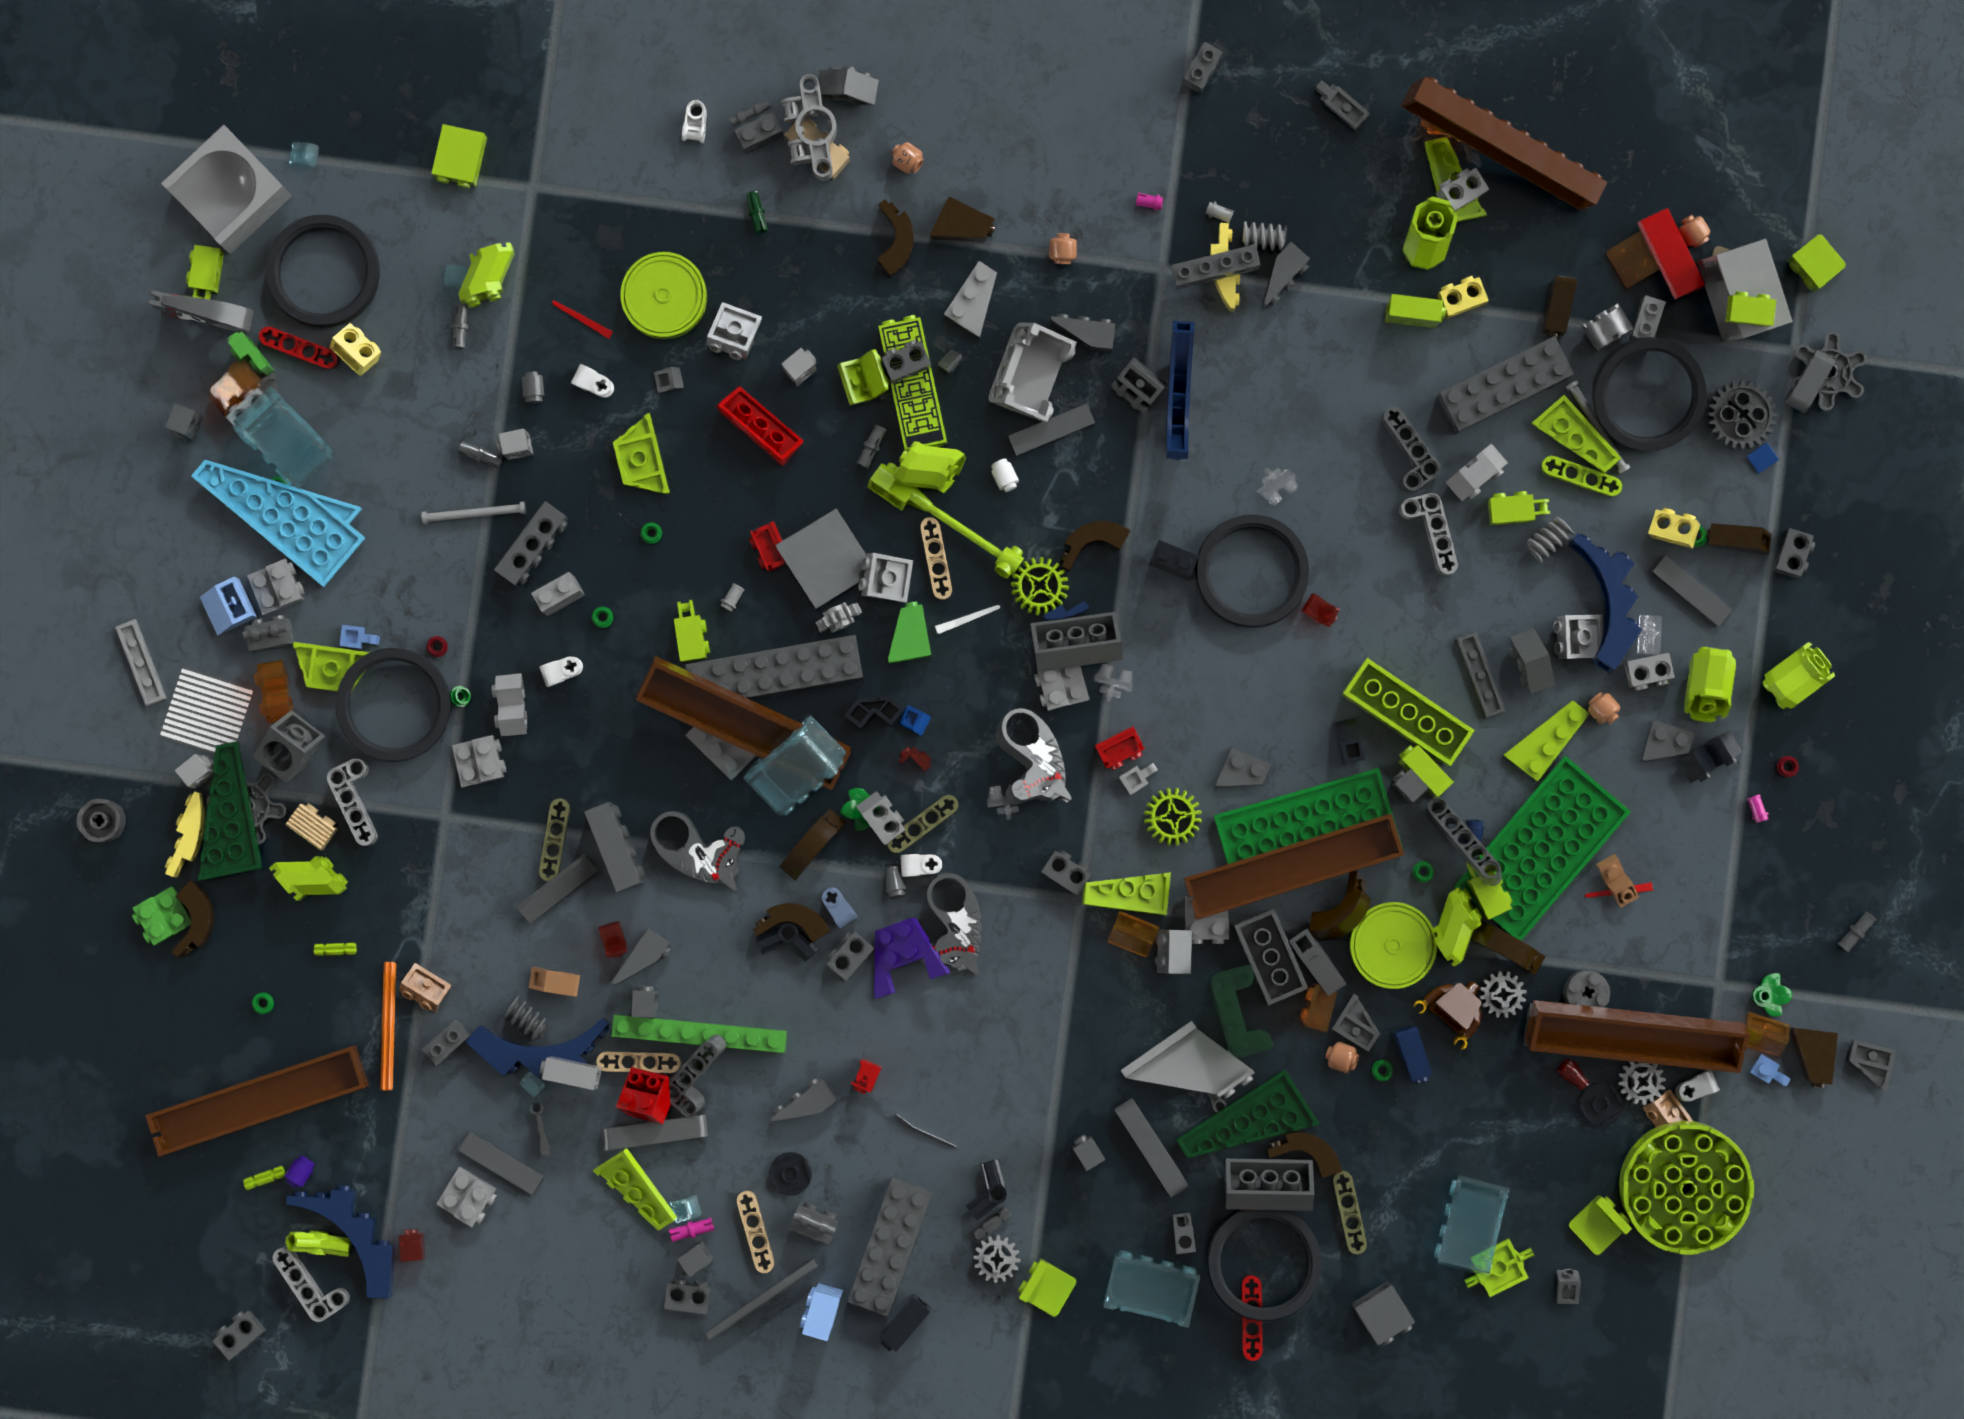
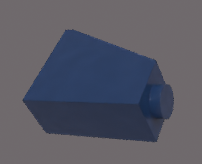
M1410 1025L1392 1032L1409 1080L1411 1082L1416 1081L1417 1084L1428 1081V1076L1433 1075L1417 1026Z

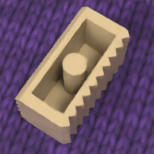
M300 804L285 825L318 849L324 850L338 830L334 826L336 822L326 815L322 818L317 814L319 810L311 804Z

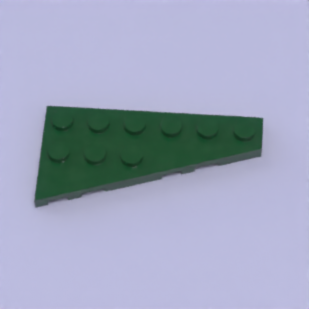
M239 741L216 745L212 770L213 778L212 785L210 786V800L207 807L198 881L263 868Z
M1284 1069L1181 1135L1176 1141L1186 1157L1190 1158L1317 1126L1320 1123Z

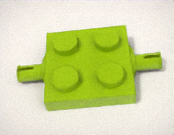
M1508 1238L1471 1256L1470 1259L1475 1268L1476 1275L1464 1281L1468 1288L1480 1282L1488 1296L1492 1297L1528 1279L1523 1261L1534 1256L1531 1248L1518 1253Z

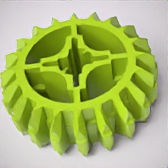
M1040 557L1039 564H1036L1035 558H1031V566H1029L1027 561H1024L1023 564L1026 569L1023 570L1021 567H1018L1017 570L1021 575H1013V578L1018 580V582H1011L1012 587H1017L1016 590L1012 591V595L1019 594L1015 602L1023 601L1020 606L1021 609H1024L1026 605L1030 606L1028 613H1031L1033 608H1036V615H1040V609L1043 608L1044 613L1047 614V607L1049 606L1054 610L1056 608L1055 602L1058 605H1062L1063 602L1059 597H1067L1062 590L1069 589V586L1062 585V583L1068 581L1067 577H1060L1065 573L1064 569L1057 572L1059 564L1056 563L1051 567L1052 559H1048L1047 564H1043V557ZM1035 569H1044L1048 571L1044 576L1040 578H1037L1029 573L1030 571ZM1053 575L1058 584L1056 595L1051 592L1047 585ZM1024 578L1032 585V590L1027 597L1022 591V581ZM1045 580L1043 586L1046 587L1045 590L1039 589L1035 592L1036 585H1034V581L1041 583ZM1040 594L1051 599L1045 603L1032 602Z
M1167 788L1166 796L1160 790L1158 792L1160 799L1153 795L1151 799L1155 804H1146L1147 807L1152 809L1151 811H1144L1145 815H1150V819H1145L1144 823L1151 822L1152 826L1148 827L1147 831L1149 832L1154 829L1156 832L1152 835V838L1157 837L1159 834L1161 836L1159 843H1162L1164 838H1167V845L1170 846L1172 839H1175V845L1178 846L1180 845L1179 838H1182L1183 842L1187 843L1188 840L1185 835L1188 834L1193 838L1195 835L1191 830L1199 831L1200 828L1195 826L1194 823H1201L1202 819L1196 818L1195 815L1202 814V811L1194 810L1195 807L1199 806V803L1196 802L1192 805L1190 801L1194 799V796L1191 795L1186 799V790L1180 796L1178 795L1179 788H1175L1174 794H1171L1170 788ZM1173 799L1182 801L1189 811H1178L1175 808ZM1167 800L1166 814L1155 816L1159 804ZM1171 806L1174 814H1184V816L1176 819L1175 828L1171 819H1162L1167 817V814L1170 815ZM1191 817L1187 829L1179 834V821ZM1156 823H1168L1173 835L1163 832Z

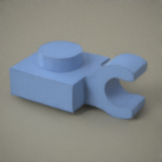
M342 625L339 646L362 649L363 643L379 645L380 636L364 634V627Z
M1762 1054L1758 1056L1749 1073L1767 1084L1773 1079L1781 1085L1787 1086L1791 1080L1777 1071L1780 1066L1779 1064Z

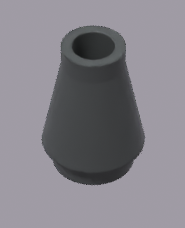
M898 866L886 868L885 894H888V899L904 897L906 887Z

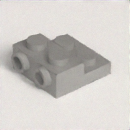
M722 302L708 333L706 345L713 352L720 353L724 351L729 353V356L735 360L747 359L754 343V337L762 321V316Z
M868 553L867 557H864L862 561V569L865 570L864 578H861L859 581V591H862L861 596L907 603L913 560Z
M283 559L266 566L262 570L247 575L262 615L265 616L304 600L302 594L305 591L301 582L296 581L294 574H297L293 562Z
M1603 615L1556 616L1557 620L1553 624V630L1557 633L1558 642L1554 645V651L1558 655V659L1594 658L1603 637Z
M1081 666L1037 672L1038 674H1034L1037 687L1041 686L1043 694L1040 695L1042 707H1047L1048 711L1090 700Z
M494 735L452 745L461 787L504 778L503 773L506 772L504 760H500L499 752L502 751L499 739H495Z
M1185 896V930L1192 931V944H1203V939H1211V944H1224V939H1229L1228 911L1196 920L1190 903L1194 898Z
M458 1167L437 1205L470 1227H474L475 1224L480 1225L486 1214L483 1211L486 1206H491L497 1195L494 1194L496 1188L462 1167Z

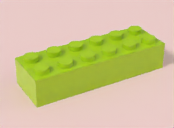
M1368 658L1363 661L1341 694L1415 746L1419 745L1427 754L1446 767H1450L1475 731Z

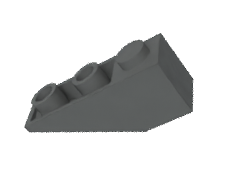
M1292 242L1276 257L1263 304L1265 309L1268 305L1273 307L1281 298L1278 294L1283 289L1288 291L1295 283L1292 279L1297 274L1301 276L1309 268L1307 263L1310 258Z
M1056 314V317H1051L1053 325L1090 350L1112 352L1115 323H1111V320L1099 319L1098 322L1090 321V318L1085 316L1071 319L1066 314Z
M1305 929L1289 940L1300 959L1328 996L1346 985V982L1318 940L1308 929Z
M816 1078L806 1085L808 1088L803 1094L797 1092L789 1098L791 1101L789 1105L785 1108L783 1105H780L772 1111L774 1116L770 1119L771 1121L818 1114L836 1102L838 1098L824 1079L818 1081Z

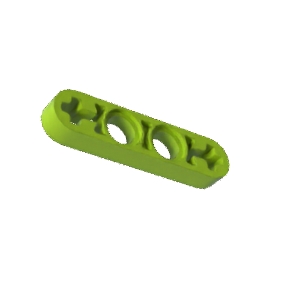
M1548 456L1541 463V470L1545 475L1608 497H1614L1622 490V483L1618 478L1562 458ZM1552 460L1554 461V466L1560 468L1561 463L1565 466L1561 470V475H1558V472L1560 470L1552 469L1551 471H1548V466H1546V463H1549ZM1568 467L1576 469V478L1570 479L1566 476L1565 472ZM1588 474H1593L1597 477L1596 485L1590 486L1586 483V476ZM1602 478H1605L1603 483L1610 484L1613 481L1617 490L1609 492V487L1603 485L1601 489L1598 487L1602 482Z

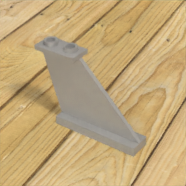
M1192 1021L1121 1070L1126 1079L1216 1094L1218 1098L1223 1096L1225 1099L1236 1092L1234 1088L1239 1084L1245 1086L1253 1080L1252 1075L1255 1073L1251 1068L1199 1031Z

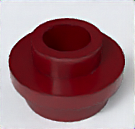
M434 636L426 644L427 652L433 657H442L448 650V643L443 637ZM436 643L441 644V649L439 651L434 650V645Z
M1784 756L1777 762V771L1783 777H1793L1798 772L1799 764L1791 756ZM1785 763L1790 764L1791 768L1789 771L1784 769Z

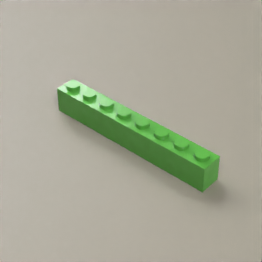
M615 1014L611 1037L702 1045L712 1035H720L726 1042V1048L785 1053L788 1031Z

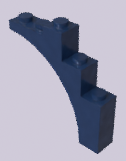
M1173 321L1167 395L1166 458L1173 460L1188 459L1189 409L1194 322Z
M1577 533L1568 545L1591 568L1599 583L1605 606L1604 634L1592 662L1610 674L1619 665L1642 631L1637 621L1625 617L1639 596L1635 594L1633 588L1621 584L1635 563L1631 561L1630 556L1623 552L1619 553L1617 551L1612 556H1609V552L1606 549L1595 546L1591 543L1590 538Z
M601 1018L592 1028L577 1038L562 1044L545 1047L526 1046L510 1042L495 1035L483 1025H480L465 1042L503 1076H507L508 1073L513 1075L520 1067L517 1064L520 1061L536 1077H540L543 1075L540 1074L541 1063L547 1057L553 1056L586 1064L588 1061L582 1055L585 1054L587 1056L595 1047L593 1042L598 1037L602 1039L608 1033L609 1029L607 1027L610 1023L605 1018Z
M337 1185V1189L331 1190L330 1197L325 1192H315V1196L306 1195V1191H293V1194L287 1196L286 1205L303 1207L317 1212L334 1222L347 1235L355 1246L363 1264L367 1297L385 1299L392 1297L396 1244H390V1240H377V1243H374L376 1217H370V1213L357 1212V1216H354L356 1190L350 1189V1185Z

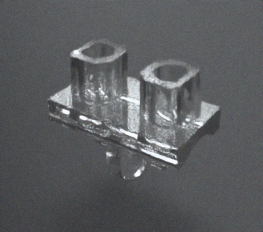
M1266 468L1264 471L1267 476L1261 480L1264 486L1257 490L1262 498L1275 506L1282 500L1277 492L1282 487H1284L1288 494L1298 489L1295 480L1297 476L1288 468L1283 472L1279 468L1273 472Z
M1639 615V627L1642 628V631L1638 636V654L1660 655L1662 616Z
M1102 664L1098 674L1096 673L1094 681L1110 686V688L1101 686L1100 689L1101 693L1108 694L1106 700L1110 701L1112 696L1120 698L1122 693L1114 690V687L1131 692L1133 672L1122 669L1119 680L1111 678L1113 666Z
M1001 786L989 787L988 807L1005 805V807L997 808L998 814H1006L1007 820L1011 819V813L1019 812L1018 806L1010 807L1013 803L1007 799V796L1002 797Z

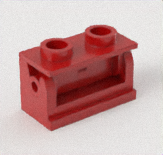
M774 521L754 530L755 532L750 531L752 537L749 538L753 550L758 548L761 556L757 557L762 569L766 568L769 573L787 565L775 546L782 542V538Z
M1134 726L1094 746L1105 768L1111 767L1112 771L1123 766L1122 761L1128 758L1133 761L1143 755L1141 751L1145 750Z
M861 1059V1067L856 1076L857 1082L853 1080L851 1084L854 1085V1090L862 1094H866L867 1091L871 1093L882 1067L868 1060Z

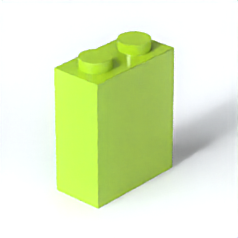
M443 124L431 173L434 178H437L436 181L444 184H449V181L456 182L457 186L463 188L476 187L487 141L485 133Z
M1392 294L1387 301L1385 322L1436 329L1439 323H1442V320L1445 319L1446 307H1443V300Z
M1411 745L1407 746L1399 754L1401 757L1398 761L1405 770H1413L1429 787L1426 792L1433 799L1439 797L1454 783L1419 745L1414 747Z

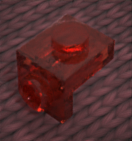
M1314 593L1310 595L1301 612L1317 623L1330 627L1336 621L1340 611L1338 607L1329 604Z
M908 746L899 754L901 759L898 761L901 765L912 757L925 772L932 767L929 763L932 759L924 750L920 753L915 746L912 749Z
M620 921L599 926L607 958L620 957L627 952V942Z

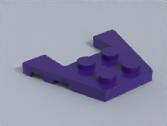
M909 918L875 931V999L895 993L890 971L924 959L930 979L950 974L948 967L944 966L940 960L939 953L929 943L928 936L916 918Z

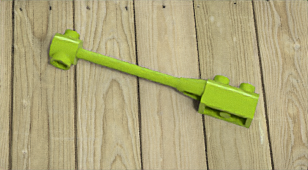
M882 463L870 478L867 488L903 511L906 505L909 504L929 512L998 558L994 569L1000 576L1004 578H1009L1010 575L1013 576L1017 568L1024 561L1025 558L1022 557L1023 551L1020 548L1012 546L1011 549L1006 547L1001 551L934 506L918 487L905 486L893 478V474L898 468L893 463H888L887 466Z

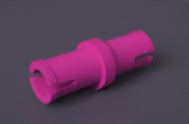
M711 1217L694 1223L689 1221L687 1225L669 1229L670 1235H672V1243L688 1237L693 1239L696 1238V1235L714 1231Z

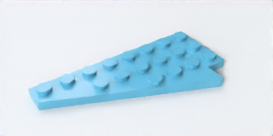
M204 460L191 475L323 587L329 583L366 539L350 525L362 510L359 506L208 460Z

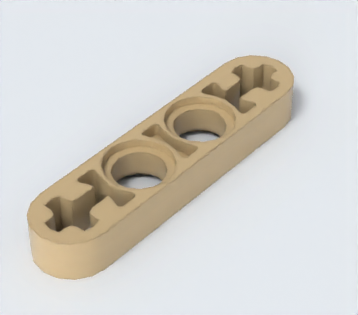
M928 517L921 523V533L932 589L937 599L946 600L952 594V586L940 525L935 518ZM927 522L936 525L933 533L934 536L939 535V539L932 538L926 541L925 537H930L929 531L924 530ZM933 542L938 543L941 547L940 552L937 554H931L928 550V546ZM937 563L942 564L945 568L944 573L941 575H936L932 571V567ZM947 577V581L943 580L945 588H949V591H946L945 596H941V593L936 592L940 588L939 581L934 583V579Z
M607 1051L599 1054L596 1060L597 1066L602 1067V1071L612 1072L630 1071L631 1068H625L622 1064V1059L625 1056H631L634 1059L633 1068L654 1073H673L681 1067V1059L674 1053ZM608 1055L610 1060H616L615 1055H619V1068H615L616 1064L613 1063L609 1064L608 1068H606L605 1064L601 1063V1059ZM647 1056L653 1057L656 1061L652 1069L644 1066V1059ZM658 1056H663L662 1061H668L670 1057H673V1060L677 1061V1065H674L673 1069H669V1065H661L662 1069H658L660 1064Z
M746 1190L737 1197L738 1209L755 1268L760 1273H768L774 1267V1257L757 1198L752 1191ZM747 1194L749 1198L752 1197L753 1199L750 1202V1208L755 1207L756 1211H751L744 1215L743 1210L746 1211L747 1206L745 1203L742 1204L741 1200ZM754 1215L758 1217L759 1224L753 1228L749 1227L746 1221L748 1216ZM761 1236L764 1238L765 1244L762 1248H755L752 1241L754 1237ZM768 1250V1253H764L765 1259L771 1262L768 1264V1269L759 1266V1263L762 1261L761 1255L756 1256L755 1252Z

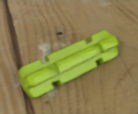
M344 943L314 945V955L316 956L324 954L345 955V953L352 955L357 952L356 943H346V945Z
M283 1166L273 1168V1171L268 1170L254 1175V1177L246 1178L243 1180V1184L246 1190L255 1188L256 1185L261 1186L275 1181V1179L283 1178L286 1172Z

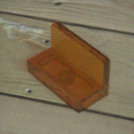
M1119 911L1108 942L1133 953L1148 957L1159 926Z
M1749 1012L1745 1022V1026L1750 1034L1747 1047L1781 1056L1789 1041L1790 1025Z

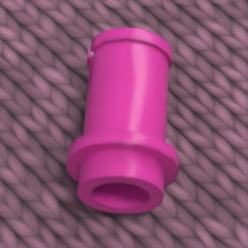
M1138 192L1136 206L1152 208L1157 212V210L1162 209L1164 198L1160 197L1159 194L1153 196Z
M1760 795L1747 799L1754 816L1752 820L1755 819L1756 823L1767 820V815L1769 814L1764 809Z

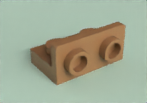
M414 963L401 982L399 991L405 998L413 999L420 1003L423 1009L436 1013L452 985Z
M1671 1089L1665 1090L1661 1097H1657L1653 1103L1651 1102L1643 1106L1647 1117L1656 1127L1675 1121H1693Z

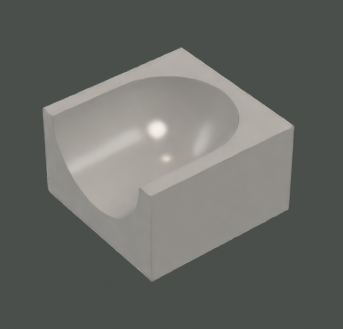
M225 125L218 129L161 183L200 222L219 245L230 254L292 197Z
M1766 239L1697 261L1723 342L1743 339L1793 322ZM1736 291L1748 292L1749 297H1757V294L1770 295V299H1777L1774 326L1764 327L1725 322L1728 296L1735 295Z

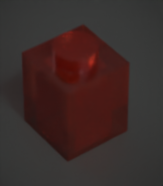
M417 1229L404 1230L405 1234L399 1235L401 1262L425 1259L424 1232H418Z

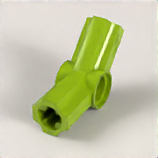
M310 1230L309 1233L290 1232L285 1240L287 1250L307 1252L315 1255L332 1254L348 1257L352 1242L348 1237L329 1235L328 1232Z

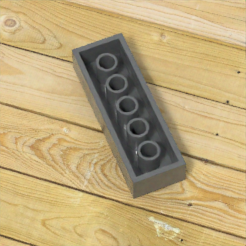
M1554 336L1440 392L1437 398L1457 434L1571 378L1574 373Z
M892 1176L847 1302L889 1316L933 1191Z

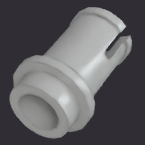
M1210 202L1205 214L1209 215V218L1212 216L1230 223L1234 210L1216 204L1217 202Z
M733 583L726 597L721 599L722 604L720 606L732 612L733 609H736L735 605L745 590Z

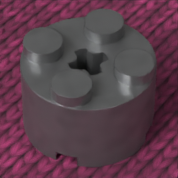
M1619 304L1595 316V319L1581 326L1597 351L1602 350L1633 330L1632 324Z
M105 799L89 801L79 810L77 815L79 831L85 838L93 842L106 843L119 838L126 824V817L122 807L113 801ZM103 818L105 822L102 824L98 823V819Z
M1593 971L1575 972L1569 976L1564 985L1563 998L1566 1004L1604 1008L1609 1002V985L1599 973ZM1584 987L1590 989L1589 997L1582 995V992L1585 991Z

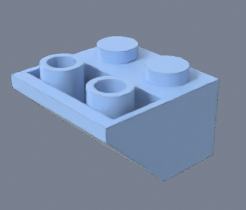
M236 577L215 585L200 596L218 636L257 618L240 579Z

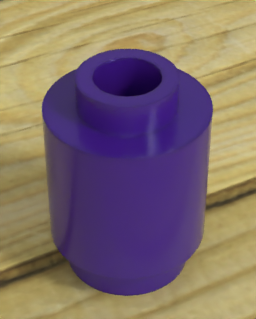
M300 1155L298 1159L294 1160L284 1175L287 1178L285 1182L294 1188H297L298 1185L303 1187L314 1171L315 1163Z

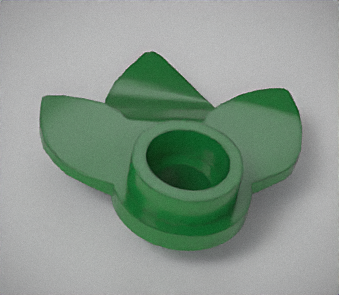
M854 788L848 791L851 801L843 805L840 814L846 818L855 819V831H863L869 828L870 825L856 806L871 795L864 789ZM881 806L876 807L873 812L878 811Z
M1779 973L1765 976L1762 979L1761 986H1757L1751 995L1755 1005L1763 1007L1768 1015L1775 1017L1782 1015L1781 1005L1788 1003L1793 996L1789 988L1780 985L1781 977ZM1762 993L1765 994V1000L1761 997Z

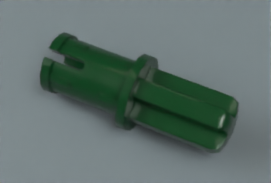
M751 191L746 194L750 209L748 214L752 217L755 234H760V231L763 234L768 231L764 218L765 209H762L759 193Z

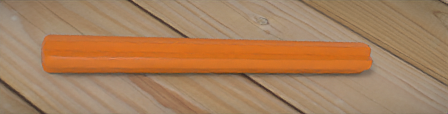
M384 962L380 1081V1089L383 1091L393 1089L395 962Z

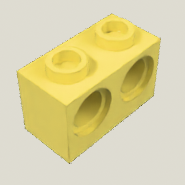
M1473 276L1461 280L1462 284L1453 286L1452 283L1441 288L1437 297L1439 300H1443V307H1446V319L1487 304L1489 300L1480 277L1474 279ZM1467 288H1474L1477 291V296L1470 297L1467 294ZM1454 295L1457 298V304H1449L1447 296Z
M351 323L332 338L329 347L359 376L376 364L381 354L379 347L374 342H370L363 332ZM346 339H349V340H351L353 343H348V342H346L345 340H346ZM360 354H366L368 357H362Z
M1663 508L1662 511L1656 509L1648 534L1653 539L1693 549L1700 523L1695 520V516L1684 513L1683 516L1676 515L1675 511ZM1663 520H1669V526L1661 529L1660 523ZM1683 526H1690V531L1687 534H1680V529Z

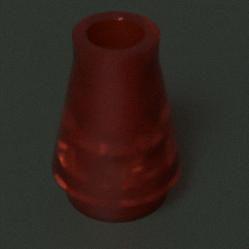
M1567 1059L1557 1070L1560 1073V1077L1580 1090L1586 1088L1590 1082L1576 1061Z

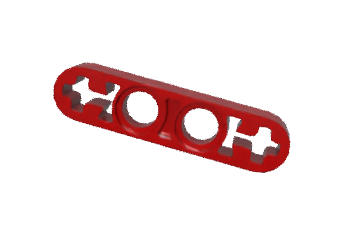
M264 327L259 332L260 342L269 348L327 370H332L339 364L338 355L328 348L273 327ZM271 331L274 337L280 339L279 343L271 339L266 342L267 339L264 335L269 334ZM287 339H293L295 342L294 348L291 350L284 349L283 344ZM308 346L313 347L315 351L314 355L310 358H306L303 355V350ZM319 350H322L320 354L325 357H328L330 354H332L331 358L334 359L333 363L329 362L328 365H326V361H324L321 358H318Z
M1247 1275L1241 1282V1301L1246 1304L1249 1301H1255L1258 1307L1262 1308L1261 1281L1254 1275ZM1249 1279H1253V1282L1257 1283V1287H1253V1294H1258V1298H1245V1294L1250 1295L1249 1288L1245 1287V1284L1249 1283ZM1242 1317V1352L1250 1361L1258 1360L1263 1352L1262 1321ZM1249 1323L1257 1324L1258 1331L1256 1334L1250 1335L1246 1332V1326ZM1259 1337L1258 1342L1254 1341V1347L1258 1349V1352L1251 1356L1250 1353L1246 1352L1251 1347V1342H1246V1338L1255 1339Z

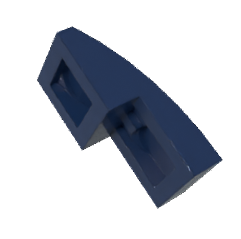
M1083 601L1066 612L1064 607L1060 605L1045 614L1043 618L1045 621L1072 618L1089 610V607Z

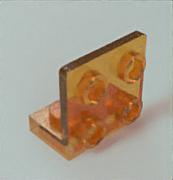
M1641 230L1606 252L1626 288L1633 286L1660 270Z
M1312 984V987H1308L1305 994V1000H1308L1307 1006L1302 1008L1299 1020L1302 1021V1026L1327 1032L1338 990L1328 996L1320 985Z

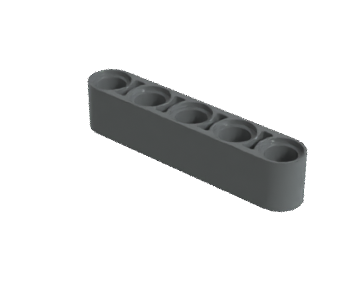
M1441 798L1432 799L1428 804L1431 821L1486 885H1498L1502 879L1499 863L1446 801ZM1436 809H1443L1441 813H1434ZM1450 824H1455V825H1457V826H1456L1455 828H1453V829H1448V828H1447V826L1450 825ZM1464 839L1470 841L1468 844H1460ZM1476 855L1483 856V858L1480 860L1473 859V857ZM1492 870L1497 872L1493 876H1489L1486 874L1487 872Z
M1133 1098L1114 1109L1170 1197L1173 1198L1190 1186Z
M706 1114L666 1119L663 1125L645 1122L601 1129L604 1151L709 1136Z

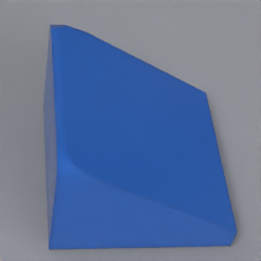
M1768 443L1763 444L1746 456L1758 474L1779 460Z
M908 705L898 724L918 735H922L931 717Z

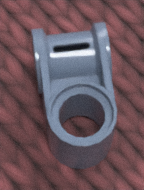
M830 887L823 892L822 901L840 929L858 918L849 902L845 900L837 888ZM828 892L837 894L835 903L826 900Z

